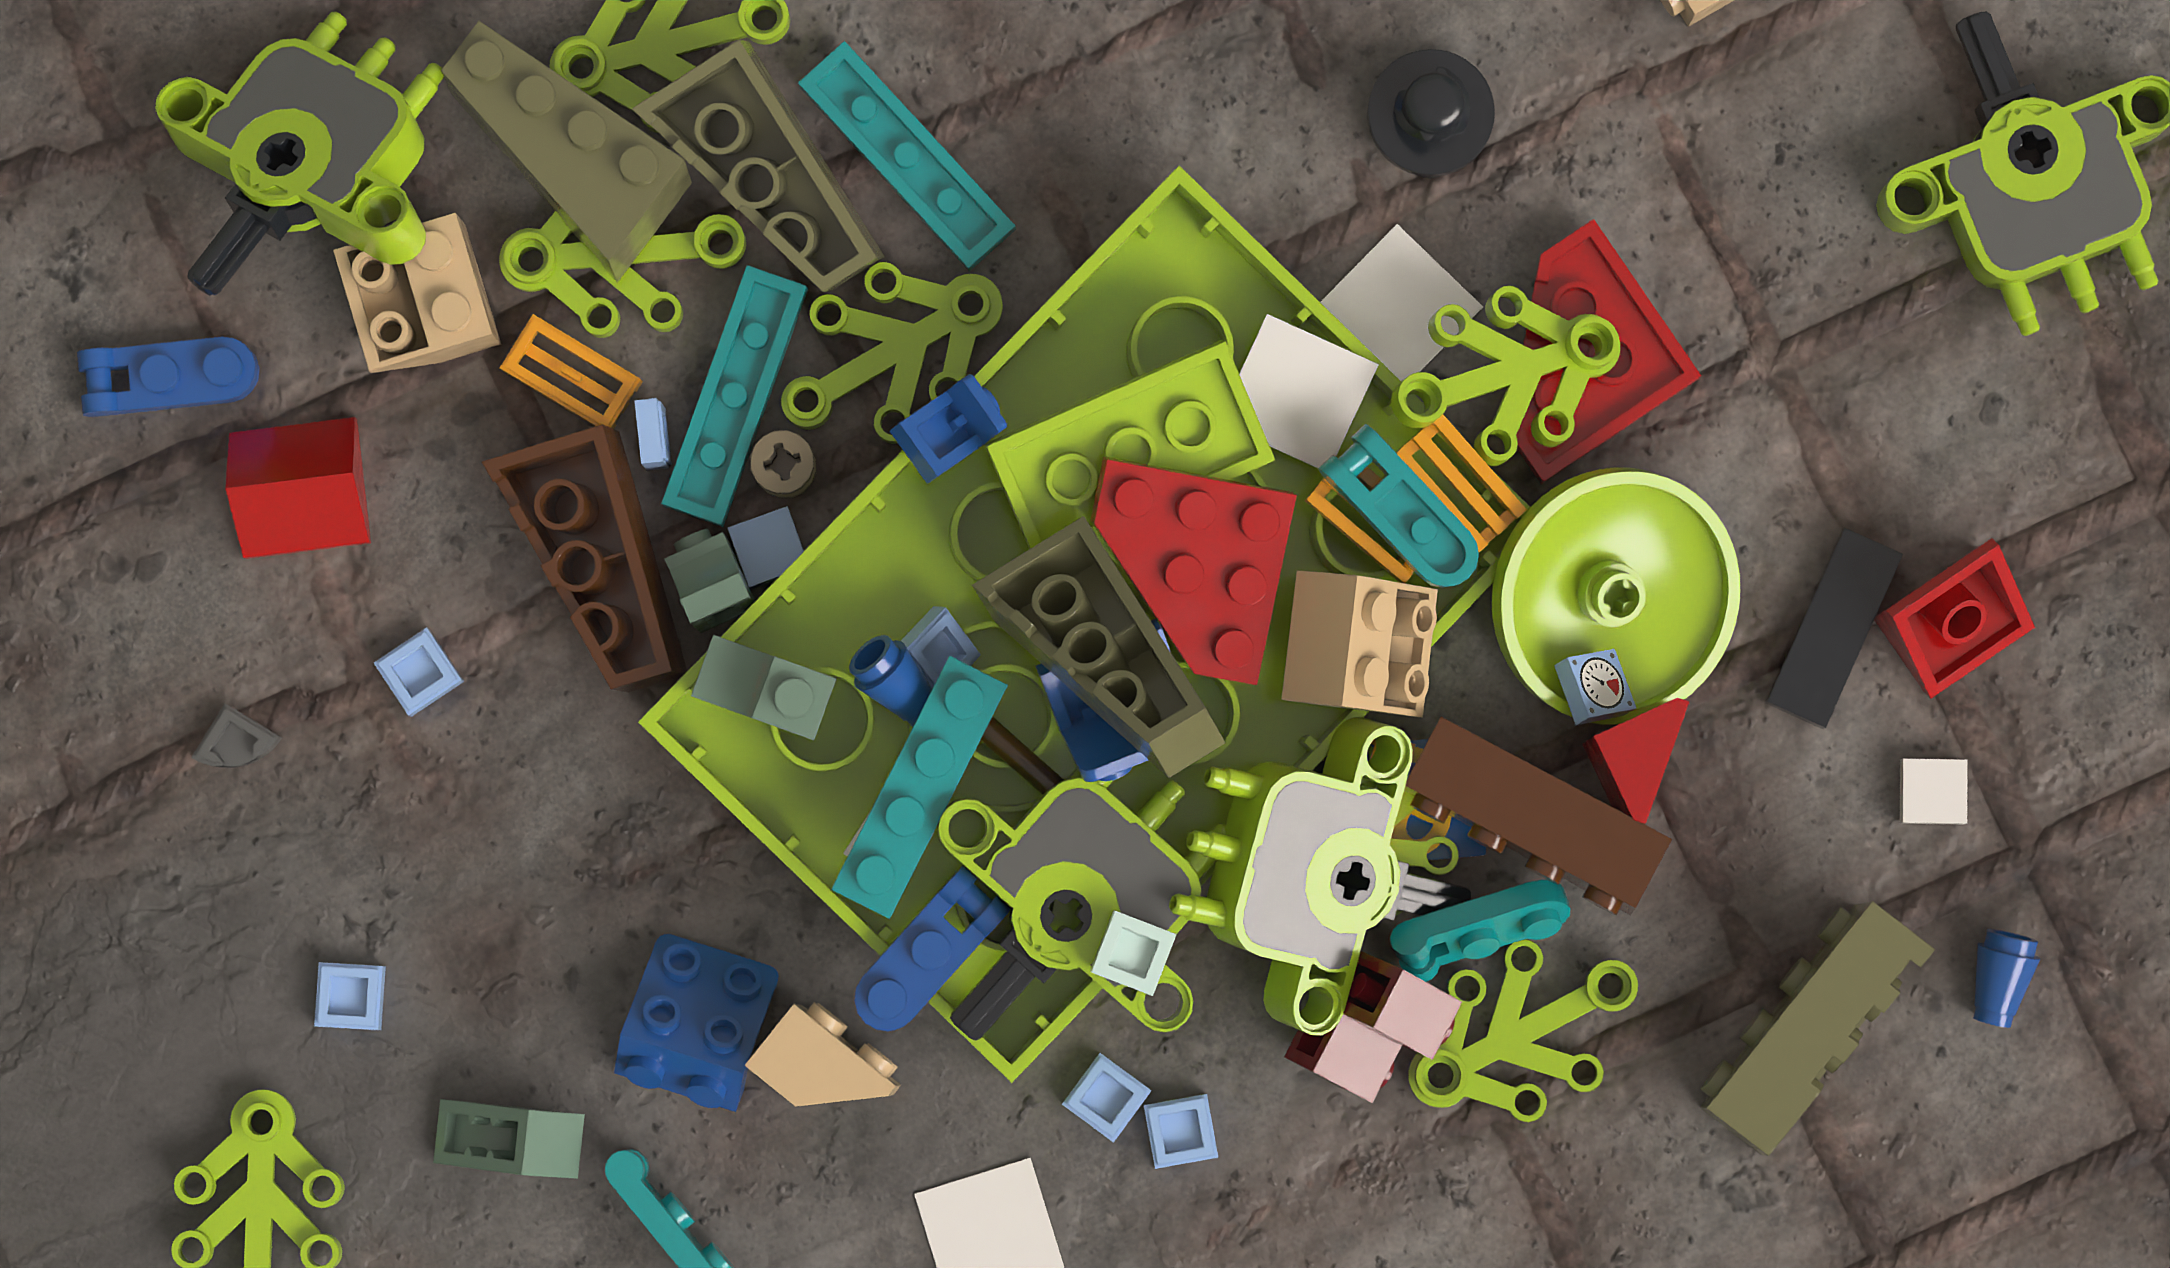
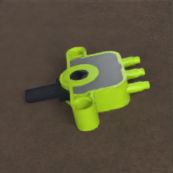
M1987 11L1979 12L1963 18L1956 24V32L1985 100L1974 110L1981 130L1972 143L1912 165L1896 173L1878 195L1876 207L1878 216L1883 224L1893 232L1907 234L1948 220L1967 268L1973 277L1986 287L2001 290L2012 320L2017 323L2023 336L2031 335L2040 329L2035 315L2036 309L2026 287L2027 283L2061 270L2071 297L2076 300L2080 312H2090L2098 308L2099 302L2095 295V285L2085 261L2120 247L2129 272L2135 277L2139 289L2146 290L2156 286L2158 279L2154 272L2155 265L2141 233L2142 228L2149 220L2152 202L2149 188L2132 148L2153 140L2170 126V82L2158 76H2144L2061 107L2054 101L2040 99L2034 83L2020 87L1990 13ZM2133 96H2146L2155 102L2159 111L2157 123L2149 124L2136 118L2131 106ZM2022 145L2026 150L2036 148L2039 152L2040 158L2033 165L2029 160L2019 162L2015 157V152ZM1908 186L1919 191L1925 204L1923 213L1909 215L1902 212L1895 203V190L1898 187Z
M331 12L324 22H320L306 41L296 38L282 39L268 45L255 57L227 94L192 77L178 78L169 82L160 91L156 99L155 109L178 150L192 160L236 183L225 197L233 214L188 271L187 277L189 281L203 293L209 296L217 295L265 234L281 241L287 232L307 231L322 224L327 233L362 252L364 251L381 262L395 265L403 264L415 258L421 252L426 242V231L407 194L400 186L418 164L424 152L425 138L416 118L437 92L438 85L444 78L441 72L442 67L436 63L428 64L424 71L418 74L404 93L401 94L392 85L378 79L379 75L388 65L389 58L396 51L395 44L388 38H379L372 48L367 49L355 66L329 53L338 41L339 34L347 25L346 19L340 13ZM396 220L393 224L384 227L387 223Z
M1353 717L1344 721L1336 729L1332 737L1323 773L1279 762H1263L1252 767L1248 772L1228 767L1222 769L1211 766L1204 773L1203 780L1207 787L1215 788L1221 793L1234 796L1225 827V834L1193 830L1188 834L1186 840L1187 847L1191 851L1200 852L1205 857L1217 859L1207 897L1194 894L1187 896L1178 893L1170 899L1169 908L1173 914L1184 916L1186 920L1207 924L1218 939L1255 955L1272 959L1264 988L1263 1001L1266 1011L1273 1019L1310 1035L1326 1034L1339 1024L1344 1014L1367 929L1376 926L1383 918L1394 920L1397 910L1423 916L1471 900V891L1466 887L1407 873L1409 864L1397 860L1395 851L1389 845L1413 753L1410 739L1404 731L1397 727L1364 717ZM1375 739L1376 751L1368 761L1367 750L1370 743ZM1309 990L1308 1002L1299 1012V1002L1302 995Z
M1083 778L1065 779L1059 781L1042 795L1013 829L988 806L977 800L964 798L953 801L946 807L937 825V832L941 843L952 855L1011 906L1009 918L1012 929L999 942L1006 952L951 1013V1021L966 1036L975 1041L981 1039L1035 977L1044 984L1057 969L1072 970L1081 968L1140 1022L1154 1031L1169 1032L1177 1030L1187 1022L1193 1008L1191 990L1167 965L1163 968L1158 984L1167 983L1173 985L1178 991L1179 1005L1174 1014L1164 1019L1152 1018L1146 1012L1144 1005L1146 993L1090 972L1113 910L1175 934L1189 921L1184 916L1171 912L1169 908L1170 899L1178 893L1187 896L1191 894L1200 896L1201 886L1199 880L1217 859L1205 857L1196 851H1190L1183 858L1155 833L1176 809V804L1185 795V790L1174 780L1168 781L1160 791H1156L1135 815L1107 790V787L1114 780L1086 782ZM964 809L977 811L983 817L986 826L985 834L981 841L969 847L955 844L950 838L948 831L949 822L953 815ZM1222 823L1217 824L1212 831L1225 834L1226 826ZM1075 898L1079 903L1074 912L1080 920L1079 925L1073 930L1065 925L1059 927L1056 931L1052 930L1049 925L1055 916L1048 909L1050 904L1056 899L1061 903L1067 904Z

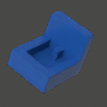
M968 374L946 392L901 421L890 432L928 484L984 446L985 443L1007 428V423L1000 414L998 402L992 393L980 386L972 374Z

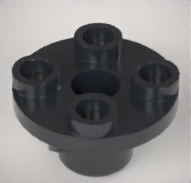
M1426 49L1414 51L1398 58L1380 74L1369 98L1367 120L1374 143L1388 161L1403 171L1423 178L1433 179L1454 173L1466 167L1477 158L1491 135L1495 119V106L1493 95L1486 79L1473 64L1463 57L1448 51Z

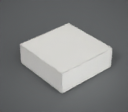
M1900 759V823L1967 824V760Z

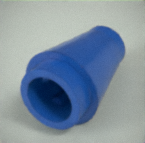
M887 635L876 636L861 646L850 662L849 670L855 677V687L902 720L907 721L913 727L932 688L902 641H892Z
M1987 929L1984 943H1977L1974 1003L1976 1007L1973 1019L1990 1025L2011 1028L2013 1017L2018 1011L2041 959L2035 955L2038 945L2037 940L2003 930Z

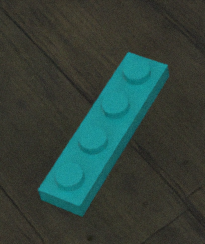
M845 41L798 82L799 88L969 272L1016 230V225Z
M748 265L746 266L661 503L663 507L724 527L808 292L806 285Z
M952 656L948 657L831 890L889 919L891 918L939 823L940 817L945 811L1008 686L1007 684Z

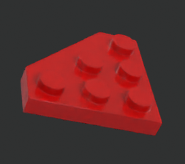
M1594 219L1540 255L1531 302L1568 321L1582 314L1602 317L1615 327L1620 340L1618 361L1604 375L1589 378L1573 415L1575 422L1574 431L1567 440L1556 447H1546L1539 444L1532 435L1531 423L1537 413L1551 405L1564 369L1541 376L1516 437L1518 441L1517 450L1542 485L1697 381L1701 374ZM1525 329L1522 345L1535 350L1553 344L1529 329ZM1580 338L1578 340L1580 351L1586 357H1594L1595 348L1593 344L1587 339ZM1546 416L1544 425L1547 431L1552 435H1560L1562 429L1559 421L1554 417Z
M1103 457L1090 521L1104 542L1107 543L1127 573L1126 575L1175 645L1176 650L1188 668L1197 675L1252 685L1258 684L1297 495L1293 492Z

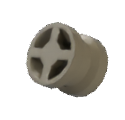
M788 430L773 431L763 436L755 444L750 457L751 471L759 486L769 495L780 499L794 498L803 494L812 485L817 473L816 459L809 444L800 435Z

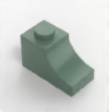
M704 529L688 535L673 544L677 553L664 558L675 582L680 602L689 622L700 633L743 615L756 601L730 542L723 532L712 537L709 529Z
M713 635L691 696L814 740L836 678Z
M440 1099L433 1163L517 1175L578 1179L585 1114Z

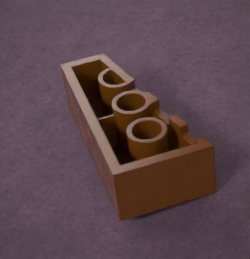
M601 424L482 461L493 482H496L510 506L509 511L519 529L525 533L542 563L540 566L552 587L557 589L569 610L573 624L610 689L632 692L683 676L687 672V668L620 431Z
M1440 717L1404 788L1405 791L1414 795L1410 804L1412 808L1443 824L1448 815L1471 827L1467 836L1475 842L1499 854H1502L1505 846L1528 858L1525 867L1530 871L1558 885L1562 878L1585 890L1582 898L1614 915H1617L1619 910L1629 915L1633 913L1672 841L1668 836L1633 820L1632 817L1443 717Z

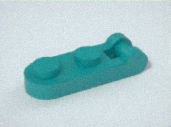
M1367 424L1363 425L1351 437L1354 444L1339 458L1332 455L1318 468L1319 472L1425 582L1444 588L1459 585L1467 580L1476 569L1479 558L1477 542L1471 532L1376 431ZM1373 462L1386 476L1369 491L1357 476Z
M1536 880L1404 921L1393 929L1390 941L1399 959L1401 969L1427 982L1435 977L1441 965L1464 958H1484L1495 953L1499 947L1527 938L1540 940L1556 934L1570 916L1571 909L1565 889L1561 884L1558 885L1549 880Z
M633 1149L618 1151L611 1155L605 1166V1175L609 1183L679 1268H734L728 1258L713 1242H710L703 1248L689 1231L688 1227L695 1222V1219L683 1203L672 1192L662 1198L647 1179L649 1162L645 1155Z

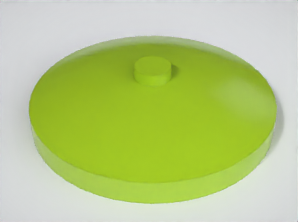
M1612 467L1580 474L1564 481L1539 498L1516 524L1501 552L1492 591V617L1500 650L1516 678L1529 692L1550 707L1573 717L1554 665L1567 657L1615 649L1636 709L1621 717L1590 723L1621 724L1677 697L1684 700L1712 673L1732 637L1740 603V573L1737 556L1728 532L1717 514L1702 498L1684 485L1662 475L1635 468Z

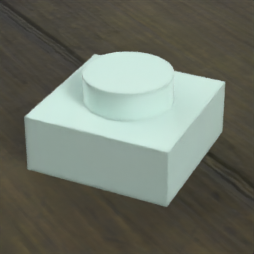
M1113 910L1090 972L1153 996L1176 934Z

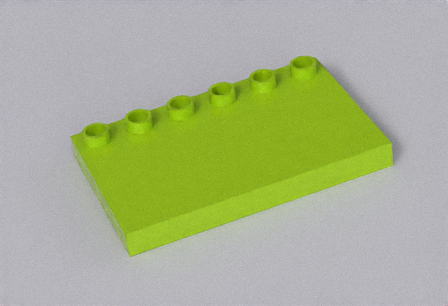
M1180 166L1161 183L974 376L980 386L989 390L995 397L1000 408V414L1007 423V428L990 440L992 441L1221 339L1226 341L1240 374L1264 319L1269 314L1379 364L1336 455L1337 458L1354 444L1351 437L1365 424L1376 431L1395 452L1423 428L1407 427L1393 413L1391 397L1394 389L1401 381ZM1414 394L1407 395L1406 403L1408 408L1414 413L1422 414L1424 412V403ZM1438 433L1432 437L1431 440L1499 516L1505 511L1504 507ZM985 445L928 484L902 450L721 636V638L836 678L814 740L692 697L691 695L706 653L638 722L880 956L951 876L964 864L944 847L939 839L936 827L890 919L831 890L847 858L843 854L872 809L913 728L907 721L902 720L855 687V677L850 672L849 665L861 646L879 635H887L892 641H901L933 606L946 607L981 654L971 667L1008 685L993 717L1064 780L1082 778L1058 729L1037 672L1036 665L1041 663L992 619L972 586L977 581L1029 550ZM1272 447L1270 448L1275 461L1231 480L1289 491L1297 495L1258 684L1252 685L1194 674L1188 668L1163 629L1171 654L1203 702L1225 744L1170 778L1152 762L1146 761L1133 766L1126 775L1115 779L1107 787V790L1136 815L1156 791H1160L1168 781L1174 780L1185 790V795L1176 804V809L1155 833L1183 858L1191 851L1186 844L1188 834L1193 830L1202 832L1212 831L1217 824L1221 823L1226 826L1234 796L1221 793L1218 789L1205 785L1203 777L1206 769L1214 766L1222 769L1228 767L1248 772L1252 767L1263 762H1279L1312 771L1327 756L1336 729L1344 721L1353 717H1364L1369 712L1281 700L1297 570L1358 575L1398 582L1304 501L1324 478L1318 468ZM1421 449L1412 455L1413 459L1479 533L1487 527V524ZM1373 462L1367 466L1381 479L1386 476ZM1502 480V482L1509 488V490L1528 510L1530 506ZM1330 490L1325 496L1327 501L1401 564L1405 562L1355 508L1334 490ZM1527 510L1479 552L1476 569L1467 580L1459 585L1444 588L1433 586L1421 579L1415 572L1405 583L1438 589L1436 602L1437 620L1432 635L1431 647L1494 582L1501 552L1511 532ZM1113 561L1150 621L1156 619L1126 575L1125 570ZM980 740L948 805L953 801L964 798L977 800L988 806L1013 829L1042 794ZM964 809L953 815L949 822L948 831L950 838L955 844L969 847L981 841L985 834L986 826L983 817L977 811ZM1216 862L1199 880L1200 886L1211 877ZM977 877L974 884L989 898L993 899L995 896H998L1003 900ZM1075 898L1067 904L1061 903L1057 899L1050 904L1048 909L1055 916L1049 925L1052 930L1056 931L1063 925L1073 930L1079 925L1080 920L1074 913L1079 903ZM957 903L943 916L960 933L974 920ZM1009 911L1004 919L978 945L928 1003L1012 1083L1103 988L1081 968L1072 970L1057 969L1044 984L1035 977L981 1039L975 1041L966 1036L951 1021V1013L1006 952L999 942L1012 929Z

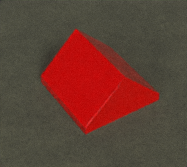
M356 417L229 433L225 489L244 559L371 544Z
M1993 538L1955 561L1876 615L1874 619L1930 699L2035 628L2002 550Z
M1677 697L1599 733L1582 743L1611 806L1632 817L1635 821L1643 824L1647 822L1689 701Z

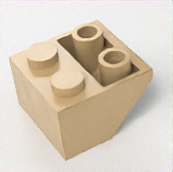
M456 213L423 222L422 224L426 231V242L421 252L415 258L403 264L390 265L381 262L351 245L333 250L370 373L442 363L501 345L466 225Z
M1297 570L1281 700L1423 718L1425 696L1429 687L1428 669L1432 635L1437 620L1436 602L1438 589L1358 575Z
M815 1002L809 1009H806L803 1005L793 1004L745 1064L748 1069L795 1107L891 1096L901 1086L900 1083L891 1077L898 1068L896 1064L869 1043H864L857 1050L841 1037L848 1026L821 1004H816Z

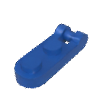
M214 337L120 348H92L77 352L79 372L85 373L87 394L81 396L83 416L88 417L231 403L244 399L250 394L259 379L260 367L255 354L244 343L229 337ZM128 369L130 391L112 392L111 371Z
M964 865L951 876L861 977L856 986L854 1001L857 1013L867 1025L876 1030L892 1031L900 1029L909 1023L1011 910L998 896L991 899L974 884L977 877ZM955 903L974 918L962 933L943 917Z

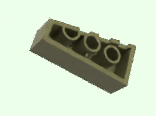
M478 21L441 70L452 96L496 146L510 158L541 197L543 196L562 217L569 229L591 250L606 271L618 283L692 184L685 160Z
M737 40L632 108L648 125H651L664 137L678 154L712 183L731 205L741 211L761 230L763 235L822 292L834 290L885 257L750 42Z
M1084 516L972 585L992 619L1168 778L1225 744L1203 702Z
M1873 901L1856 904L1849 912L1840 906L1832 914L1817 935L1818 938L1825 942L1810 963L1801 957L1793 965L1778 987L1786 995L1771 1014L1762 1008L1755 1015L1739 1038L1747 1044L1745 1049L1732 1065L1723 1059L1708 1076L1700 1089L1708 1095L1700 1108L1760 1155L1769 1156L1821 1092L1824 1084L1819 1080L1826 1071L1831 1074L1834 1073L1856 1049L1863 1036V1032L1859 1030L1866 1019L1869 1022L1874 1021L1881 1012L1885 1013L1901 993L1899 988L1902 985V981L1898 979V976L1908 963L1913 961L1921 968L1935 951L1932 946Z

